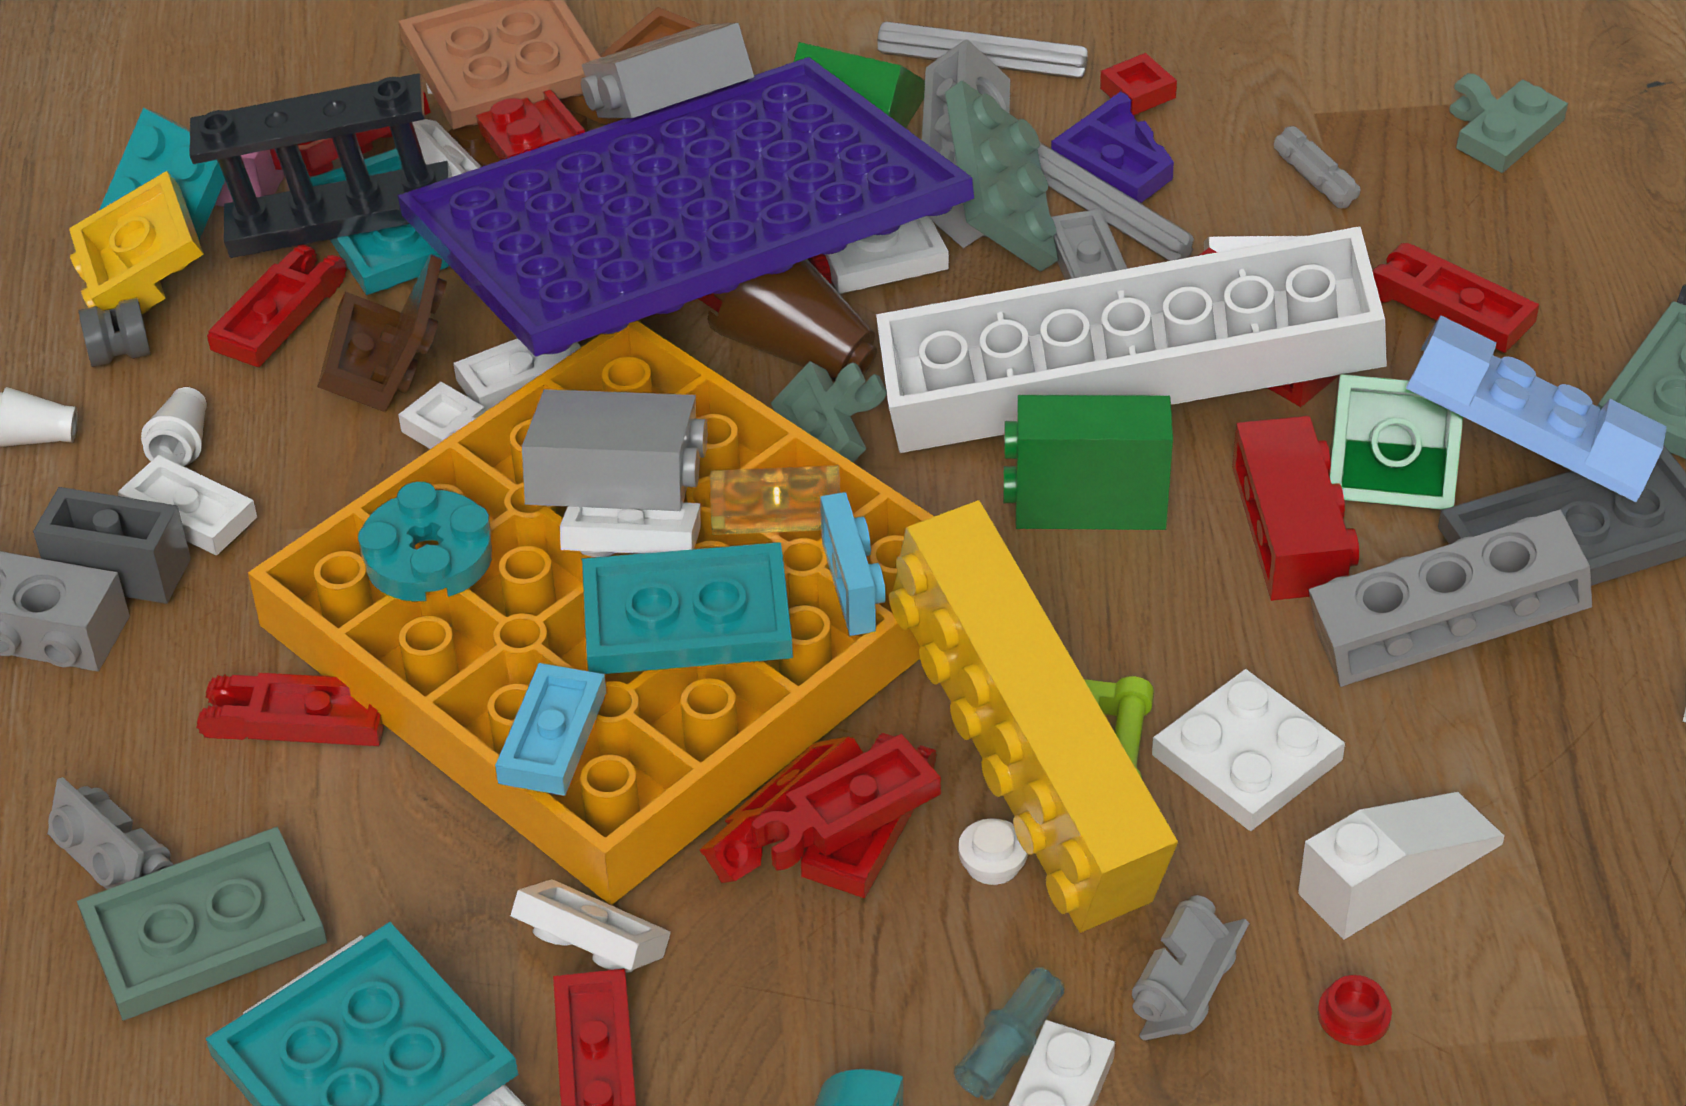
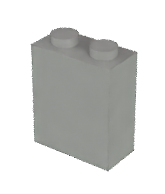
M739 23L708 24L696 26L583 63L582 67L585 77L581 79V89L588 107L591 110H596L598 118H634L754 78Z
M544 389L522 444L525 505L681 511L687 487H697L700 458H705L707 451V420L696 419V395Z

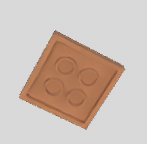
M473 0L398 21L404 45L453 130L464 126L478 125L476 115L489 111L495 103L510 98L524 99L528 97L532 103L544 100L543 92L550 89L559 100L570 96L583 95L581 79L585 77L582 64L601 58L564 0Z

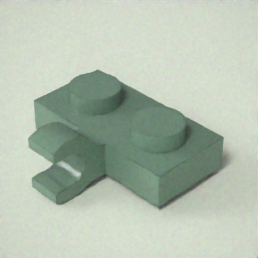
M1467 73L1454 85L1455 90L1466 96L1460 97L1449 109L1458 119L1470 121L1468 125L1460 130L1456 148L1503 173L1565 120L1569 103L1523 79L1497 100L1492 95L1488 84L1481 77Z
M809 361L771 402V405L775 412L851 462H854L866 450V447L851 416L857 412L868 411L878 406L886 397L887 390L880 376L873 374L865 383L866 380L859 366L855 363L844 367L833 384L826 369Z

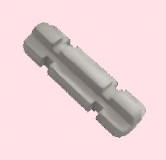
M1286 127L1283 133L1274 140L1273 145L1279 152V155L1289 164H1292L1316 189L1324 193L1327 199L1337 208L1349 207L1352 200L1359 197L1360 186L1355 183V180L1346 171L1341 170L1338 164L1315 143L1309 141L1306 138L1307 136L1297 127Z

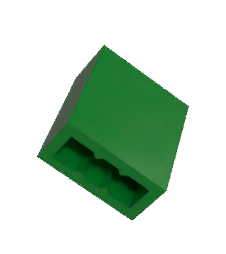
M1018 395L1017 421H1005L1004 459H1016V466H1004L1003 503H1013L1016 505V529L1166 530L1173 447L1170 396Z

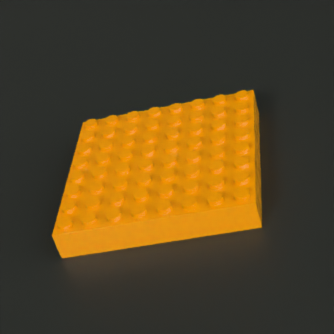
M634 321L619 332L600 334L250 570L248 577L259 624L263 629L322 676L337 677L349 687L351 697L366 709L371 704L378 710V713L381 714L382 724L609 905H613L920 659V646L910 628L904 630L897 623L890 607L889 594L894 588L897 574L896 560L901 555L906 527L935 516L639 321ZM543 390L696 395V419L707 420L708 437L705 458H700L697 487H687L683 503H700L701 528L694 549L781 542L793 658L604 674L607 693L566 795L562 796L498 784L495 765L538 663L588 671L582 559L596 557L586 556L580 551L561 550L560 525L567 506L525 505L522 444ZM413 482H426L431 484L435 490L458 493L486 509L491 528L492 561L485 574L470 588L449 597L447 588L438 591L425 592L427 601H405L383 593L371 583L366 572L365 563L361 557L358 533L368 517L378 507L391 499L397 498V494L403 486ZM842 492L847 493L854 518L865 517L871 543V555L866 556L868 564L879 563L886 594L884 603L875 604L876 632L849 636L821 536L820 496ZM426 540L417 543L415 549H419L426 544L439 545V543L434 540ZM615 553L610 556L632 555L634 553Z

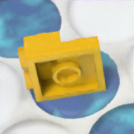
M168 171L69 228L76 252L70 255L76 271L86 282L87 287L81 290V294L88 308L96 306L105 311L115 309L120 301L138 298L141 313L144 314L152 306L166 299L160 280L184 269L189 263L204 255L180 187Z

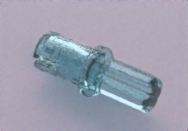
M1034 968L1026 976L1002 1010L994 1009L987 1014L984 1020L985 1029L981 1033L980 1038L971 1050L967 1052L962 1061L957 1064L953 1072L957 1082L967 1092L977 1098L982 1094L984 1100L992 1099L1015 1063L1020 1060L1022 1055L1027 1056L1032 1053L1037 1043L1036 1031L1064 994V984L1062 981L1052 976L1045 968Z

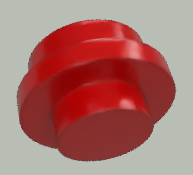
M1361 975L1341 977L1321 995L1318 1006L1320 1025L1330 1037L1338 1042L1352 1046L1369 1045L1380 1040L1390 1027L1392 1018L1390 1001L1382 987L1368 977Z

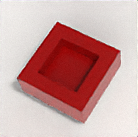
M1143 53L1101 70L1100 89L1110 98L1119 92L1126 94L1131 100V113L1134 116L1175 99L1177 80L1148 54Z

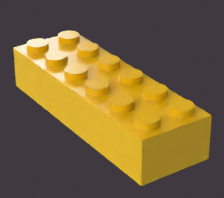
M980 500L906 527L901 555L896 560L897 574L894 588L889 594L892 613L899 626L904 630L910 628L920 646L921 664L928 679L935 685L941 683L951 701V717L958 733L964 740L972 739L981 755L982 772L989 789L996 797L1003 796L1014 815V830L1020 845L1027 854H1036L1047 874V890L1054 906L1062 914L1069 913L1076 928L1081 933L1152 903L1176 849L1178 840Z

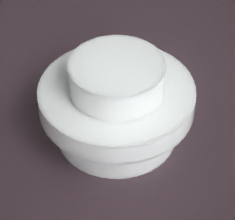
M992 818L977 821L968 826L959 839L958 853L962 865L975 880L984 884L998 885L1010 881L1017 875L1027 860L1028 854L1018 841L1013 823L1006 820Z

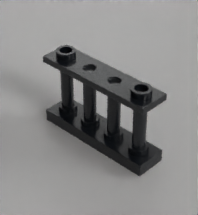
M420 73L402 77H387L376 82L227 111L216 110L206 115L190 117L189 156L192 163L198 164L217 160L233 199V202L224 204V244L229 257L246 256L409 224L402 216L398 195L452 177L448 161L426 165L412 123L425 120L423 82ZM389 127L403 169L369 176L355 133ZM332 138L346 180L313 186L298 144ZM275 149L290 191L256 197L241 155Z

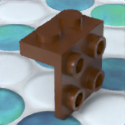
M432 254L429 255L401 312L351 293H344L336 312L317 385L318 388L386 412L396 391L407 392L418 360L413 359L416 352L424 355L428 352L437 329L438 321L429 318L430 313L435 314L437 312L447 285L446 280L438 278L442 258Z

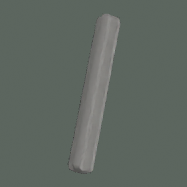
M895 22L882 23L878 31V51L884 54L937 60L968 39L991 62L1001 69L1081 78L1084 76L1088 64V51L1084 46Z
M1040 142L1038 154L1041 170L1047 180L1048 187L1087 211L1101 209L1108 224L1168 261L1190 256L1193 251L1191 246L1194 241L1191 233Z

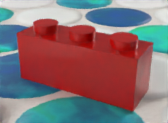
M1310 416L1236 423L1232 469L1270 600L1310 597V588L1326 584L1338 577L1349 576L1350 567L1357 566L1359 563L1358 537L1354 528L1345 527L1343 521L1345 516L1343 490L1339 483H1331L1329 477L1331 471L1329 447L1326 440H1317Z

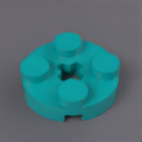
M413 482L403 486L399 490L397 498L391 499L378 507L368 517L358 533L361 557L365 563L366 572L371 583L383 593L405 601H427L425 592L438 591L447 588L448 597L461 593L474 585L485 574L492 561L491 528L486 509L458 493L435 490L431 484L426 482ZM434 540L439 543V545L426 544L419 549H415V545L422 541Z

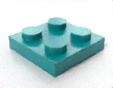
M143 108L99 210L168 171L180 187L198 240H200L225 183V179L217 160L198 164L192 163L189 156L190 129L158 112Z

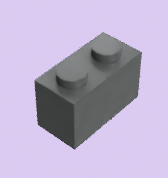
M58 487L33 530L41 559L118 572L124 597L168 604L191 560L177 505Z

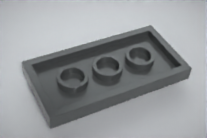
M1663 445V450L1637 502L1574 471H1570L1441 510L1438 529L1448 543L1452 544L1464 537L1481 535L1515 524L1527 517H1537L1561 509L1590 565L1592 586L1686 556V471Z

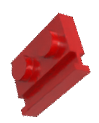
M551 89L544 91L545 99L536 103H532L528 97L524 99L510 98L495 103L489 111L476 115L482 137L500 160L584 133L585 130Z

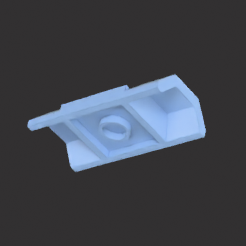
M1440 315L1422 345L1421 350L1424 352L1406 389L1637 502L1663 450L1667 426L1612 399H1609L1600 410V407L1593 405L1592 399L1580 389L1566 384H1561L1557 387L1537 377L1534 369L1519 359L1513 357H1503L1500 359L1494 356L1496 342Z

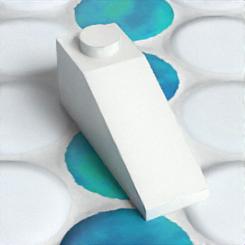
M1459 792L1360 809L1305 841L1298 894L1344 940L1501 846L1504 841V835Z

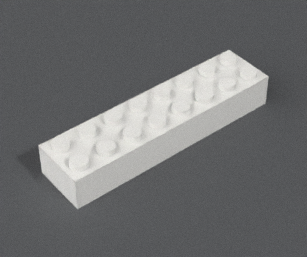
M1360 226L876 314L888 405L900 453L1004 435L1005 421H1017L1018 395L1170 396L1171 405L1387 366L1385 317Z

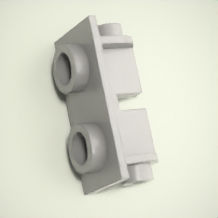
M63 777L57 779L52 811L48 819V835L53 838L59 847L63 848L88 871L98 884L106 889H110L173 865L170 861V851L163 844L156 842L142 828L131 831L133 820L110 799L103 789H91L88 786H83L76 790Z
M1194 895L1190 897L1189 901H1182L1178 904L1169 925L1160 939L1177 959L1175 960L1165 948L1155 950L1138 982H1136L1132 989L1133 1009L1137 1015L1147 1020L1139 1035L1143 1041L1173 1034L1183 1035L1195 1030L1208 1014V1003L1220 979L1235 962V950L1249 925L1246 919L1222 924L1214 915L1216 911L1214 904L1209 899L1199 895Z

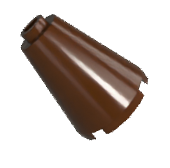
M808 259L795 263L792 268L785 272L764 274L740 283L736 289L730 292L714 294L716 298L722 301L718 316L711 311L708 313L707 319L710 328L721 336L801 367H805L810 361L826 369L830 378L835 380L840 371L851 363L857 364L862 374H864L872 365L877 355V348L873 346L875 340L874 331Z

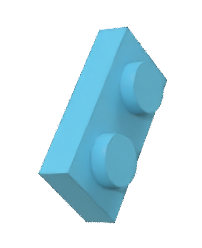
M846 492L820 496L822 545L849 636L876 632L875 604L884 603L886 594L879 563L868 564L866 556L871 555V543L865 517L854 518Z
M538 663L495 765L498 784L562 796L566 795L607 693L604 674Z

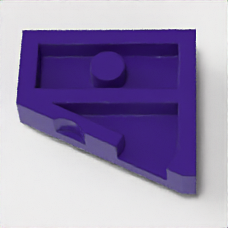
M1123 92L1116 94L1051 141L1052 150L1140 203L1173 180L1174 161L1165 148L1154 141V133L1146 121L1137 122L1131 113V100Z

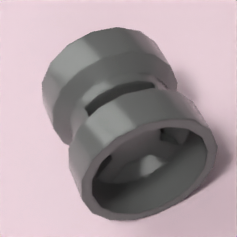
M138 298L120 301L115 309L103 311L95 306L78 310L92 367L110 364L115 356L127 354L134 359L151 355Z

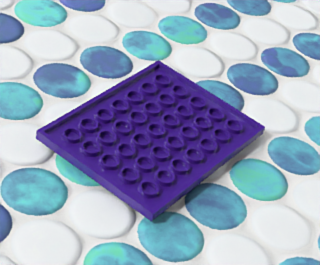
M810 57L756 74L754 78L634 118H626L398 195L402 216L535 357L542 354L561 353L569 349L575 342L600 333L611 334L625 329L629 323L656 313L665 314L677 311L686 302L711 293L721 294L736 289L740 283L764 274L785 272L797 262L820 254L838 253L844 250L850 243L872 235L893 233L903 224L925 216L946 214L953 206L975 199L973 180L970 175Z

